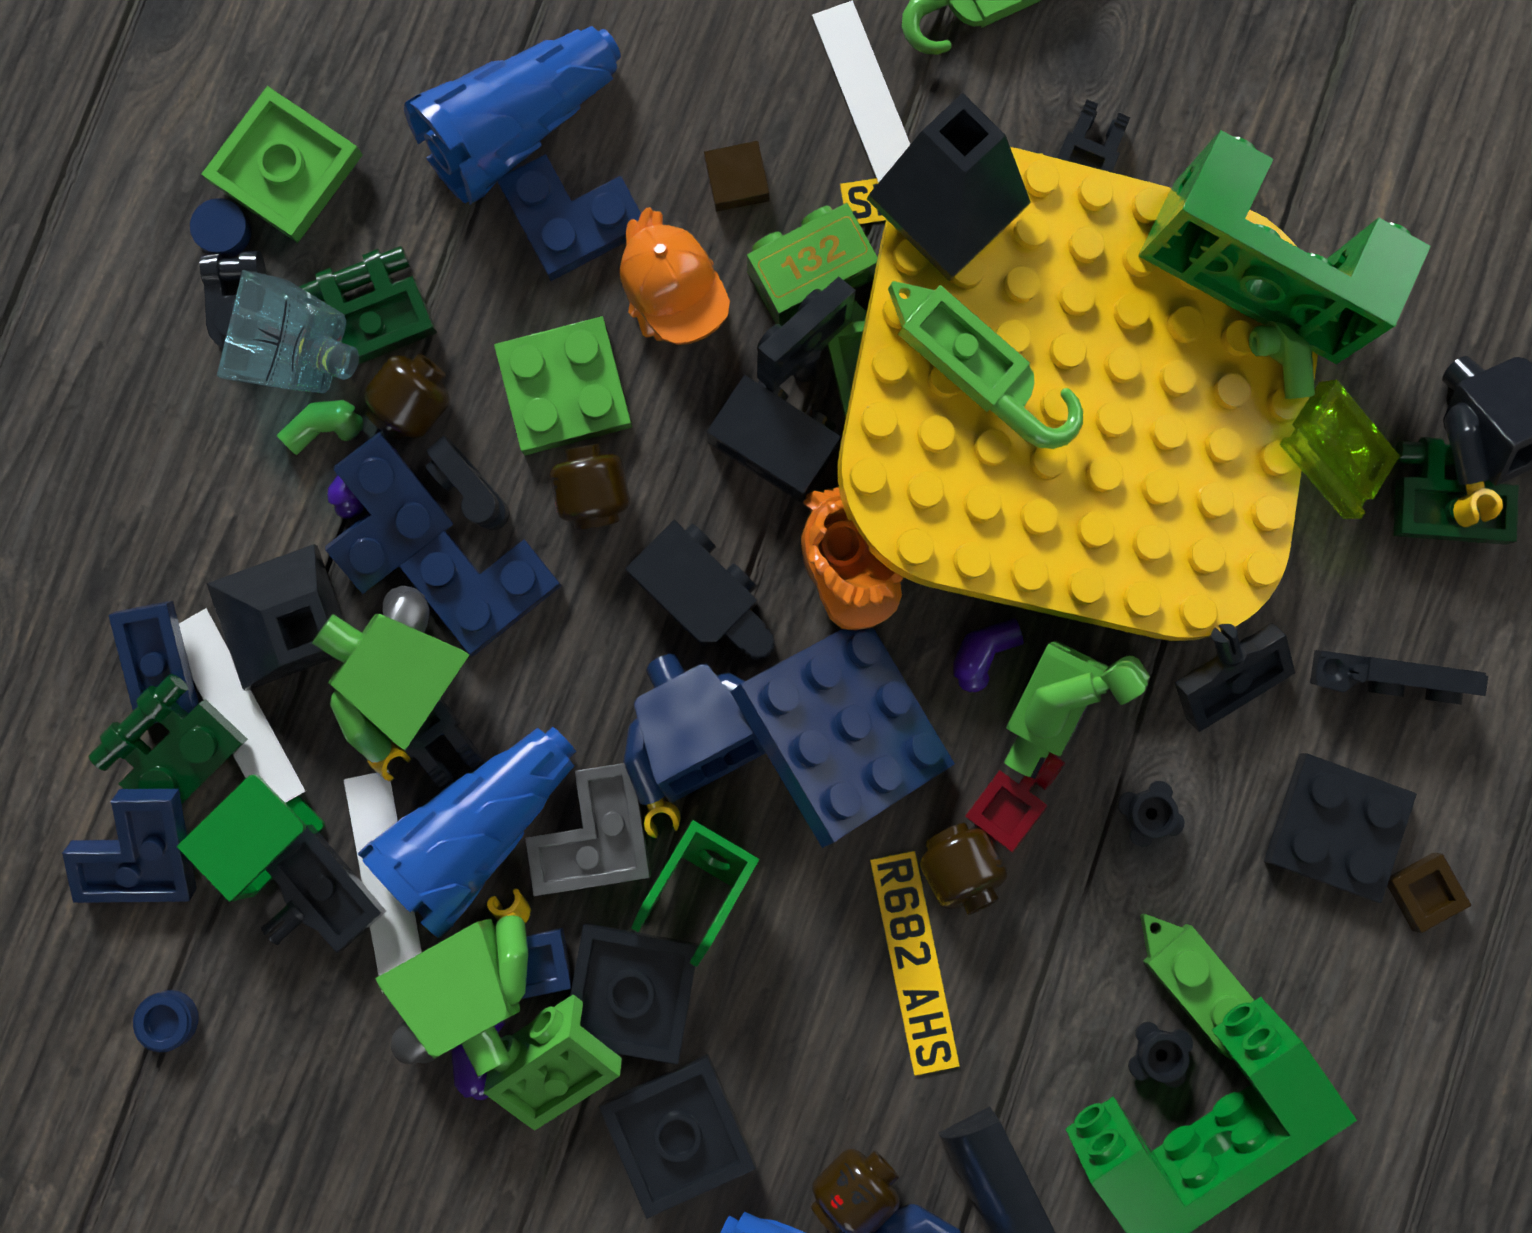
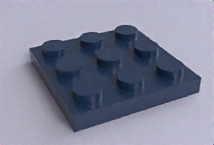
M873 627L861 630L841 629L741 683L730 691L822 848L842 838L955 764Z

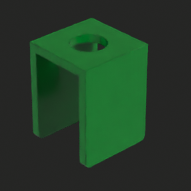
M249 775L176 847L229 902L254 897L273 879L265 869L306 830V825L312 824L320 833L325 827V822L299 795L285 803L259 775Z
M692 820L643 902L631 929L639 932L682 858L686 859L732 887L689 962L697 967L715 940L760 859ZM705 849L721 855L728 863L713 858Z

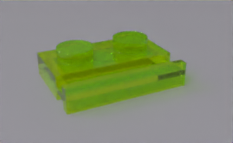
M1338 380L1321 381L1315 388V395L1309 397L1293 422L1294 432L1290 437L1283 438L1280 446L1343 519H1361L1365 514V511L1362 509L1367 499H1374L1400 456Z

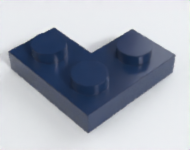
M546 154L515 169L498 180L503 194L550 281L626 243L628 222L631 219H635L638 222L641 215L621 176L571 201Z
M380 432L334 466V471L369 513L327 544L325 551L362 594L453 525L450 517Z
M445 531L399 566L419 592L425 596L426 601L469 655L475 656L562 586L525 539L481 574Z
M119 789L111 800L118 840H71L62 852L73 903L187 902L191 900L197 889L193 864L176 847L187 837L179 789Z

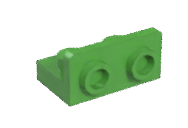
M571 995L555 1007L545 1008L536 1016L534 1021L512 1036L505 1035L502 1037L501 1040L511 1059L487 1073L484 1094L534 1131L620 1076L622 1058L580 1026L583 1002L575 995Z

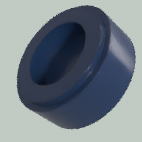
M215 198L203 202L193 212L190 220L191 236L195 243L207 254H221L224 259L231 258L240 254L250 242L252 228L248 217L235 203L227 199Z
M165 990L144 999L135 1011L133 1017L135 1036L145 1048L151 1051L168 1052L187 1043L195 1034L199 1020L198 1010L193 1000L180 991Z

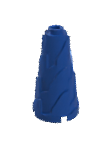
M593 26L582 31L577 29L554 41L545 40L505 61H491L454 81L446 82L414 96L404 103L405 117L416 142L420 144L426 141L432 153L426 159L457 198L463 203L469 201V205L485 196L500 178L542 146L541 140L572 117L581 108L580 104L614 79L612 74L617 70L616 61L621 58L620 50L613 37L605 29L597 31Z
M554 727L546 733L536 728L509 750L492 757L472 774H465L425 805L401 818L378 837L370 840L358 852V855L363 858L364 864L409 912L413 911L416 913L418 911L424 918L420 923L437 938H441L453 927L457 919L470 906L488 878L516 847L524 835V830L541 812L551 793L574 768V764L569 758L576 753V750Z

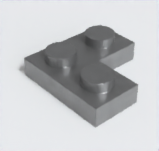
M624 763L575 771L583 829L525 838L534 896L651 877L641 805Z

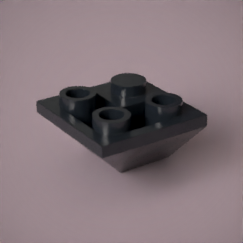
M964 93L957 97L919 133L867 197V200L949 282L1031 203L1006 135Z
M313 544L207 583L244 691L334 659V657L312 644L332 614L343 620L317 545Z

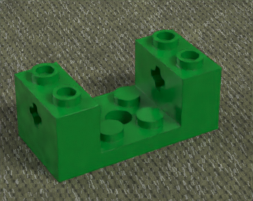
M1220 130L1174 182L1138 256L1265 326L1270 321L1285 323L1309 342L1312 352L1336 365L1395 327L1431 246L1412 236L1405 227L1395 223H1388L1379 217L1327 259L1318 254L1307 253L1281 239L1280 235L1272 228L1261 224H1254L1245 219L1273 162V158L1256 150L1254 145L1246 139L1231 136Z
M1261 996L1251 1003H1242L1232 1008L1224 1016L1223 1022L1212 1029L1250 1085L1240 1092H1233L1222 1097L1214 1105L1211 1112L1190 1126L1185 1125L1173 1130L1165 1138L1163 1144L1153 1151L1114 1096L1102 1104L1095 1103L1086 1107L1076 1116L1074 1123L1065 1128L1090 1183L1126 1233H1190L1357 1121L1303 1041Z

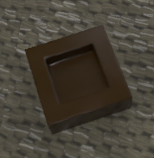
M758 141L704 151V159L716 212L769 201V189Z
M1431 853L1390 876L1387 884L1411 930L1423 933L1472 906L1442 853Z

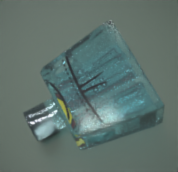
M242 270L217 372L218 377L283 389L326 393L330 388L333 376L346 380L355 373L359 363V354L355 347L342 343L347 323L343 313L284 278Z

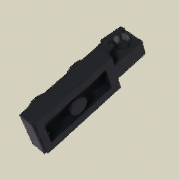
M1315 650L1313 655L1310 684L1336 692L1344 693L1358 682L1364 683L1366 680H1369L1367 692L1404 697L1405 686L1426 688L1425 700L1462 705L1463 693L1486 696L1488 676H1486L1485 672Z

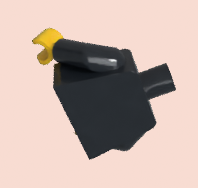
M1462 356L1450 364L1443 374V383L1454 391L1444 415L1443 424L1450 442L1458 484L1466 485L1467 495L1458 499L1453 508L1454 518L1462 527L1477 524L1479 512L1481 520L1486 522L1496 518L1503 508L1500 496L1493 490L1485 489L1484 481L1489 480L1497 486L1532 469V362L1525 358L1514 357L1484 370L1469 356Z

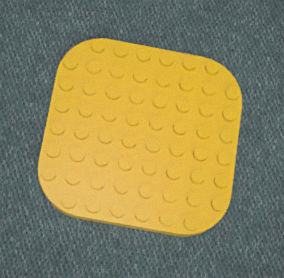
M1010 147L1031 203L950 282L886 220L838 458V485L843 508L848 520L853 521L859 534L869 545L870 548L868 550L876 559L900 576L931 588L1169 641H1188L1209 637L1214 628L1220 631L1219 625L1232 624L1237 626L1255 614L1276 590L1288 562L1312 396L1285 399L1282 365L1269 355L1256 356L1252 353L1249 347V335L1255 327L1263 324L1138 256L1171 188ZM1249 210L1245 219L1254 224H1261L1272 228L1280 235L1281 239L1296 246L1271 221ZM896 281L936 290L941 285L1029 361V366L1034 372L1035 384L1032 395L1024 408L1047 427L1059 428L1066 422L1068 409L1060 393L1064 388L1071 389L1079 398L1083 408V425L1077 437L1068 445L1059 448H1038L1025 441L991 410L986 412L898 335L902 327L888 291L891 282ZM899 293L901 298L907 299L904 293ZM1312 352L1313 373L1315 380L1318 354Z

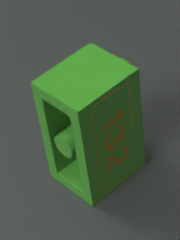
M848 203L834 210L830 206H824L813 211L802 220L801 227L785 235H782L781 232L771 233L757 241L752 247V252L747 254V273L775 324L783 326L797 313L800 304L809 293L815 289L823 291L838 276L854 289L873 281L878 257Z

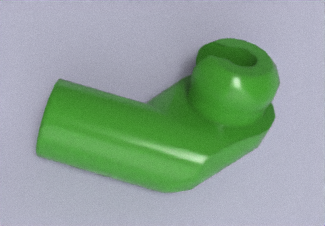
M1270 321L1266 326L1260 325L1255 327L1249 335V347L1254 355H1269L1282 365L1285 399L1314 396L1313 360L1309 342L1283 322Z
M344 400L313 402L307 405L276 436L294 454L298 455L321 432L334 431L341 440L349 441L360 433L364 422L363 418L354 412L355 406Z

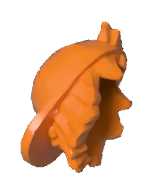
M651 207L646 208L641 212L638 222L635 219H631L626 229L627 246L621 260L620 280L629 301L628 313L633 318L637 317L642 335L645 338L654 336L656 341L664 340L675 345L691 344L707 338L719 329L727 319L730 305L729 297L719 278V274L714 270V263L691 233L682 228L663 225L662 213L660 211H653Z
M839 487L824 490V492L813 491L806 495L807 499L803 503L810 509L811 514L801 536L803 561L809 577L817 586L820 599L830 620L842 629L848 630L872 628L886 621L898 609L902 597L901 582L904 577L890 570L868 550L870 548L869 545L859 534L853 521H849L840 497Z

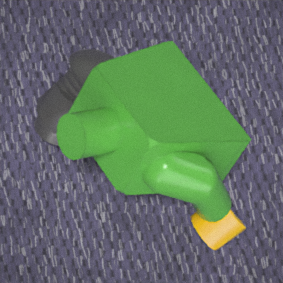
M407 586L391 589L387 593L383 601V615L375 614L363 632H360L332 614L312 643L341 662L328 684L335 689L331 696L330 706L346 741L363 755L369 765L387 781L394 779L387 772V765L390 760L401 756L408 763L411 761V758L405 752L406 748L469 656L465 651L424 633L429 618L428 603L421 592Z
M513 889L515 900L506 910H503L496 896L488 900L487 906L497 920L496 926H494L491 919L478 921L375 978L381 990L404 1020L393 1034L391 1040V1051L399 1062L404 1064L428 1063L462 1044L479 1077L511 1059L494 1026L520 1012L519 1001L524 996L526 989L528 943L525 923L530 917L531 908L519 889Z

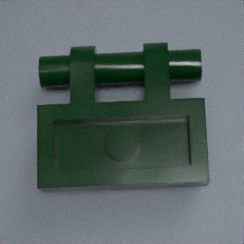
M402 246L381 253L379 249L362 255L364 261L336 272L332 267L316 273V280L297 287L300 298L305 300L304 305L308 302L316 305L324 301L327 305L328 310L324 311L319 329L310 326L311 329L322 332L326 320L330 316H333L343 325L340 326L333 318L330 319V321L335 322V326L330 328L341 330H333L327 336L330 337L341 333L331 370L333 375L340 372L334 369L340 359V346L358 352L359 365L437 333L414 277L411 276L396 283L392 281L391 274L411 267ZM371 282L373 283L376 291L349 302L346 301V292ZM323 312L314 316V327L318 328ZM313 316L307 319L310 321L309 324L313 325ZM328 328L325 334L320 338L325 337V335H327V333L330 332V328ZM312 331L314 337H317L320 334L319 332Z
M1421 437L1418 442L1399 441L1397 443L1394 453L1396 463L1415 464L1418 469V477L1404 476L1395 481L1393 536L1501 545L1517 542L1519 485L1499 484L1495 486L1489 480L1484 481L1485 489L1493 490L1500 496L1503 508L1496 518L1486 522L1481 520L1479 512L1477 524L1462 527L1454 518L1453 508L1458 499L1467 495L1466 485H1459L1457 480H1444L1445 467H1455L1450 444H1445L1442 438Z
M169 674L157 687L149 686L137 698L138 706L121 723L113 722L100 735L101 743L88 757L94 766L103 771H107L119 758L125 759L133 769L118 783L119 786L123 789H179L181 804H183L248 738L206 699L200 702L188 714L176 703L188 690V686L178 676ZM155 722H159L170 733L152 750L140 737Z

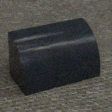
M990 1106L939 1132L943 1144L987 1233H1055L1000 1120Z

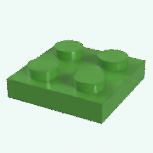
M267 86L201 175L214 187L298 243L363 154L349 140Z
M603 316L494 344L519 445L524 456L632 428Z

